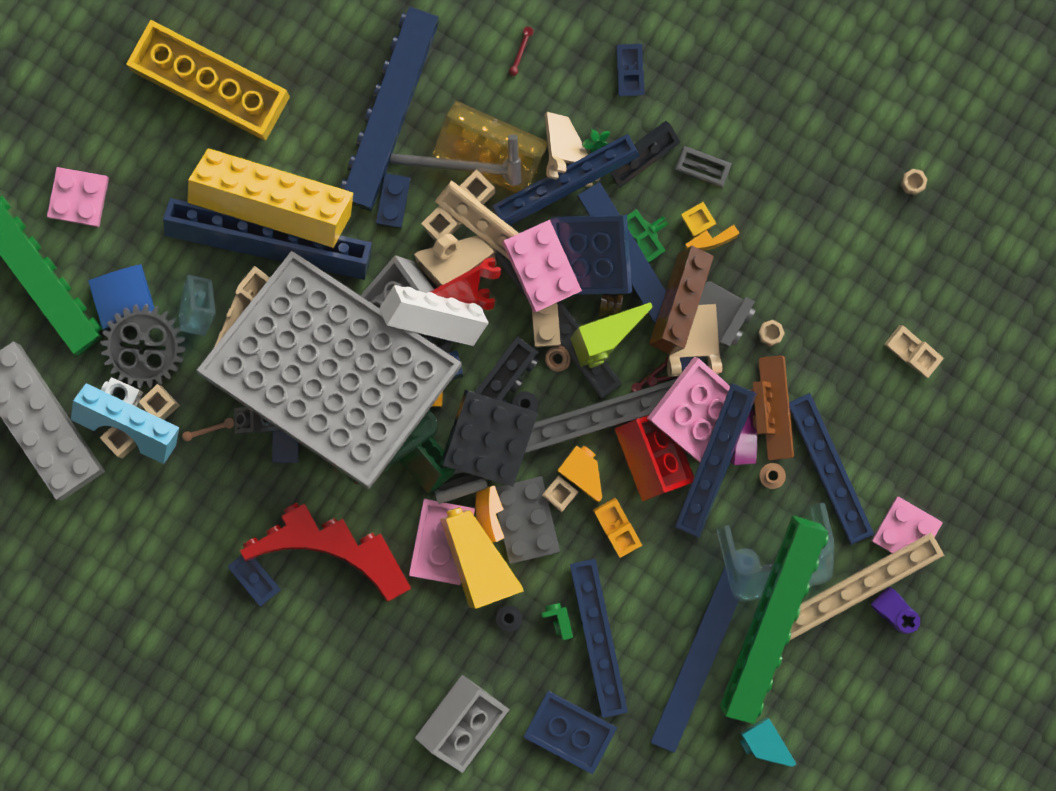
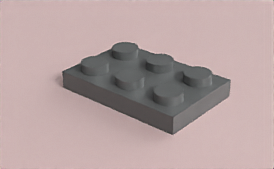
M542 476L516 482L514 486L503 485L495 487L503 510L498 512V517L504 535L509 563L512 564L560 552L549 503L542 496L545 492Z

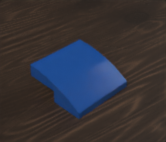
M142 265L131 266L88 280L102 329H110L107 324L110 320L117 323L114 317L116 313L124 317L123 309L126 307L131 313L135 304L139 306L140 311L143 310L145 304L149 305V311L154 309Z

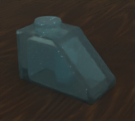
M187 274L179 309L180 331L205 336L216 315L212 280Z

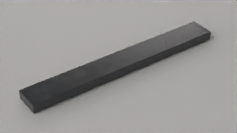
M496 250V259L527 299L511 261ZM559 301L557 305L561 346L569 351L572 361L599 397L603 399L622 385V382L605 360L603 364L594 368H590L589 365L581 367L570 339L580 326L563 303Z

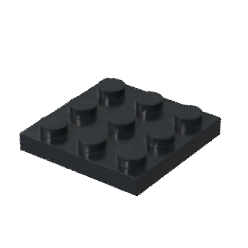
M465 389L440 464L514 486L538 412Z

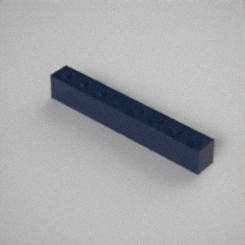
M410 6L407 14L402 13L398 25L401 28L399 37L394 36L390 51L393 52L390 61H385L381 74L385 75L382 84H377L373 94V98L376 99L374 107H369L365 116V122L368 124L365 132L360 131L356 142V146H359L356 156L352 155L350 158L348 170L351 171L348 180L343 179L340 189L353 192V206L371 212L374 208L390 163L391 154L396 146L439 25V18L436 15Z
M170 198L163 218L164 233L168 237L281 262L293 251L322 271L365 280L371 260L372 242L340 236L333 248L177 199Z

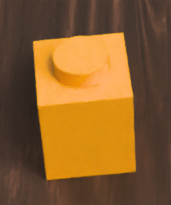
M584 445L581 449L576 446L557 472L599 503L602 499L598 463L594 459L596 454Z

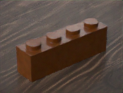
M690 246L678 253L649 345L670 355L685 349L714 256L694 246Z

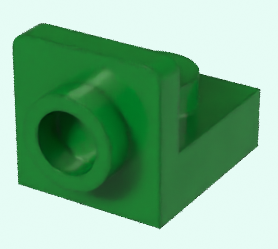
M560 603L545 606L546 612H541L542 618L553 615L558 616V620L553 621L556 635H562L563 640L573 638L567 608H561Z

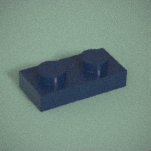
M385 173L376 221L377 225L402 229L411 181L410 177Z
M241 555L227 566L260 607L281 591L280 587L256 558L245 562Z

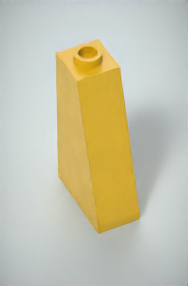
M461 507L447 511V516L440 518L470 608L476 609L523 592L521 584L471 511H462Z

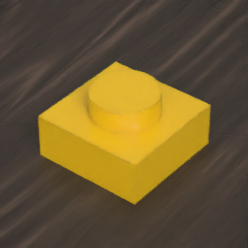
M704 202L681 214V218L693 238L716 225Z

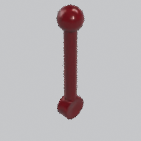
M529 26L523 30L524 37L513 66L508 70L511 76L518 74L517 68L528 38L533 35V29Z
M669 356L666 357L663 364L641 382L634 383L631 387L632 392L642 390V387L647 383L648 377H655L665 369Z
M666 375L657 378L650 376L646 382L652 387L658 382L676 379L679 376L668 377Z

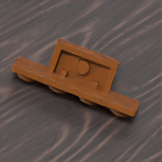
M782 355L763 357L759 359L761 381L753 382V389H751V391L757 393L753 403L755 404L753 425L757 430V434L766 435L769 460L793 458L794 450L785 357Z

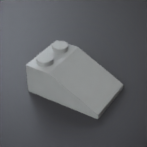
M395 255L361 294V297L380 308L394 285L404 288L410 287L424 293L431 292L434 288L415 261Z

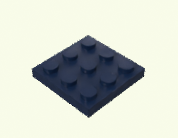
M627 215L551 218V224L582 290L576 294H629L632 292Z

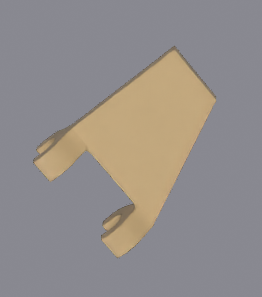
M547 112L544 114L549 151L546 174L548 178L558 179V172H566V163L572 164L587 156L588 153L582 146V142L569 117ZM591 182V183H589V184H587V185H585V186H586V187H591V186H593V185H592V182Z
M716 304L698 305L685 349L668 357V377L681 375L680 358L707 356V366L716 374L722 373Z

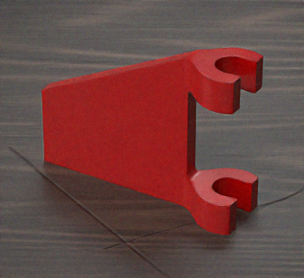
M486 258L479 266L434 289L431 293L448 299L454 298L468 304L475 303L483 310H491L494 308L495 299H489V289L478 291L480 277L497 279L500 277L501 268H494L496 262L494 258Z

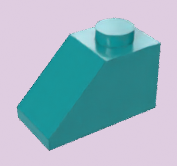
M769 718L762 719L740 733L743 739L739 742L747 755L752 753L754 757L791 767L796 765L795 760Z

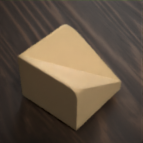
M558 475L542 496L562 512L578 491Z

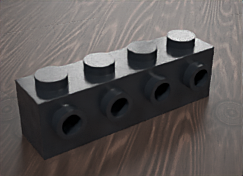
M517 336L475 393L507 402L504 399L509 392L515 393L523 383L520 378L525 371L531 373L539 362L536 359L538 351Z

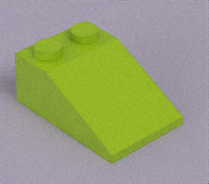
M651 302L578 327L570 339L581 367L589 365L590 368H594L603 364L604 360L609 358L608 355L652 309Z

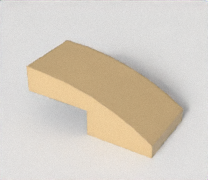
M899 325L884 344L901 360L926 378H929L944 359L926 342L920 341L903 325Z

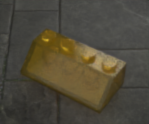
M456 101L446 115L433 156L444 159L503 164L508 158L507 137L512 134L517 135L518 155L521 159V183L519 185H509L503 178V175L481 173L487 180L517 193L532 184L544 158L548 142Z

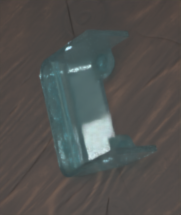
M825 503L810 506L814 522L820 523L828 531V542L826 547L821 550L818 558V569L811 576L810 586L826 583L833 575L834 539ZM729 525L716 528L733 596L743 602L760 599L773 564L760 566L758 555L751 549L735 551Z

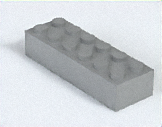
M13 341L0 350V416L55 499L63 501L103 474L105 470L21 345Z

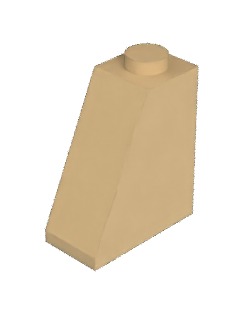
M477 235L458 240L459 245L456 252L448 259L440 260L434 254L433 247L418 251L414 255L417 266L438 288L479 266L486 258H494L496 260V249Z

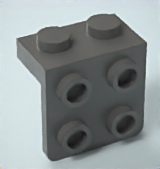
M709 281L705 283L699 305L716 304L719 346L727 350L731 344L736 346L743 332L739 329L743 322H750L756 311L752 308L755 301L748 297H745L743 300Z

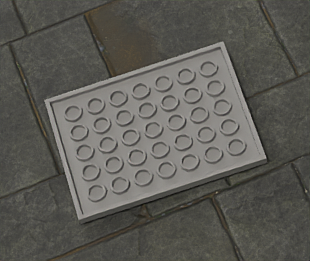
M291 251L199 366L197 373L369 489L461 368V362L416 332L387 326L378 307Z

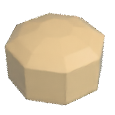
M916 169L906 172L901 181V186L905 193L917 195L922 192L927 184V178L923 171Z
M452 234L442 235L433 246L434 254L440 260L450 258L458 248V240Z
M770 320L761 325L758 335L762 343L773 346L781 342L784 331L780 323Z

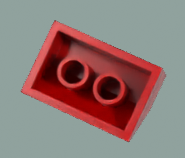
M648 416L615 428L642 501L691 484L694 480V475L684 450L647 419Z

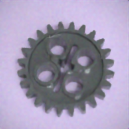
M135 304L132 313L126 307L123 309L124 317L119 313L114 315L117 323L111 320L108 321L107 324L112 330H104L102 332L108 337V339L100 342V344L107 346V349L102 351L101 355H109V359L104 364H113L114 367L110 373L113 374L119 371L118 380L121 381L124 377H127L128 385H131L136 380L138 388H141L144 381H146L149 388H151L154 384V379L161 385L163 383L162 375L170 379L172 374L169 369L178 371L179 367L175 362H182L184 360L182 356L178 355V353L186 350L185 347L179 345V343L185 340V337L177 335L182 330V327L174 328L172 326L176 318L168 321L166 319L168 311L162 315L158 314L159 306H156L153 311H149V305L145 304L143 310L140 311L139 306ZM126 326L136 328L138 333L136 338H130L126 335ZM153 328H158L163 332L164 337L162 340L158 341L152 338L151 330ZM144 340L147 346L164 345L166 350L149 347L143 352L140 346L126 347L121 346L120 343L126 342L137 345ZM125 351H130L135 355V363L130 364L124 360L123 354ZM150 354H158L162 360L161 365H152L149 361Z

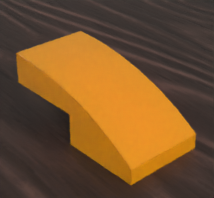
M732 225L712 239L706 230L685 244L684 250L690 246H694L702 251L719 247L737 238L739 231L735 225Z
M487 486L488 488L476 492V518L491 542H497L504 538L496 517V513L502 511L503 507L495 486Z
M616 498L593 509L619 558L642 546Z

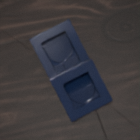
M642 44L616 45L619 96L644 95Z

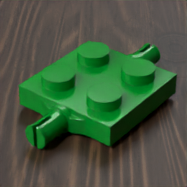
M637 209L627 215L628 229L648 263L666 252L657 236L658 231L669 225L667 220L665 221L664 216L650 224L643 219Z

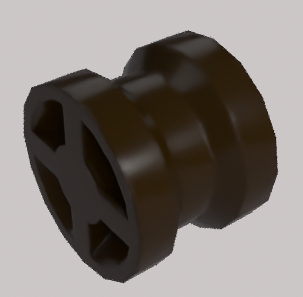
M602 294L598 317L604 318L606 315L613 316L620 313L623 295L610 296L609 294Z

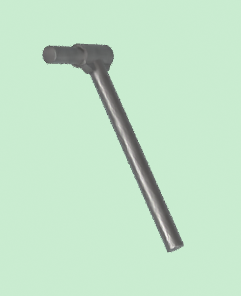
M514 134L507 137L508 158L503 164L393 153L390 158L391 164L470 172L478 170L480 173L503 175V178L509 185H519L521 183V159L518 155V136Z

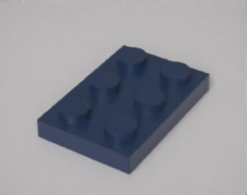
M547 691L523 737L593 774L617 727Z

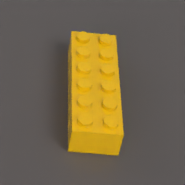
M152 20L148 23L126 64L131 72L264 141L267 140L290 98L286 89Z
M209 148L188 179V203L333 248L351 216L353 192Z

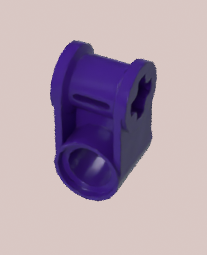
M890 586L870 604L883 619L888 621L900 633H912L920 626L918 614ZM902 616H903V617H909V616H910V617L912 618V619L910 620V624L912 625L911 627H910V626H906V627H903V626H902V624H903V622H904L903 619H902Z

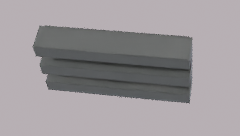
M684 146L675 171L723 188L732 163ZM686 154H688L690 156L699 158L709 163L718 165L720 167H723L724 171L722 172L712 167L685 158ZM682 164H686L699 170L716 175L718 177H721V179L718 180L713 177L696 172L694 170L685 168L682 166Z
M468 474L445 482L434 492L438 504L488 487L485 478Z

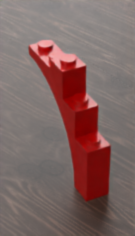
M295 503L284 510L285 515L281 518L285 527L281 528L280 525H277L267 530L266 537L259 541L257 537L252 538L242 544L244 549L240 550L245 562L266 553L289 549H306L329 554L344 560L361 571L377 587L386 602L411 589L381 534L375 536L374 533L363 537L360 539L361 545L358 546L344 520L337 521L336 518L322 524L323 530L319 531L305 504L299 507L298 503Z

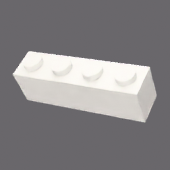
M394 285L379 308L387 326L474 346L488 325L483 309L475 303L468 304L454 298L440 297L431 292L416 291L410 287L404 288Z

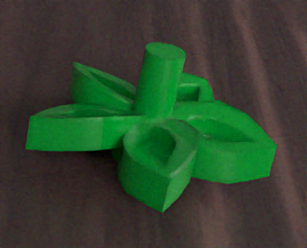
M591 129V139H586L582 146L590 149V152L593 153L608 145L606 140L610 132L605 131L599 135L596 130Z

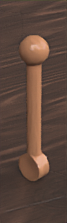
M227 418L223 423L194 432L186 431L183 433L182 438L184 441H190L192 437L221 428L231 429L234 427L235 422L232 418Z

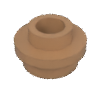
M554 346L547 351L545 362L551 370L556 372L563 371L570 365L571 355L565 347ZM556 354L562 356L563 360L561 363L555 361Z
M769 463L761 469L759 477L761 483L766 488L776 489L782 486L786 474L779 464ZM770 471L777 473L775 481L768 478Z

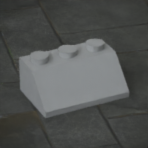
M462 675L415 739L432 754L463 773L509 709Z

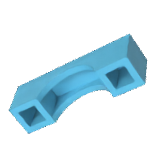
M85 384L73 400L72 421L93 431L101 426H111L120 429L135 441L141 454L162 464L165 463L176 447L179 427L89 384Z

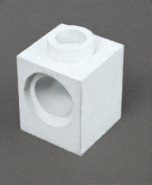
M112 377L101 388V391L114 396L118 389H124L126 396L123 401L135 407L138 406L144 393Z

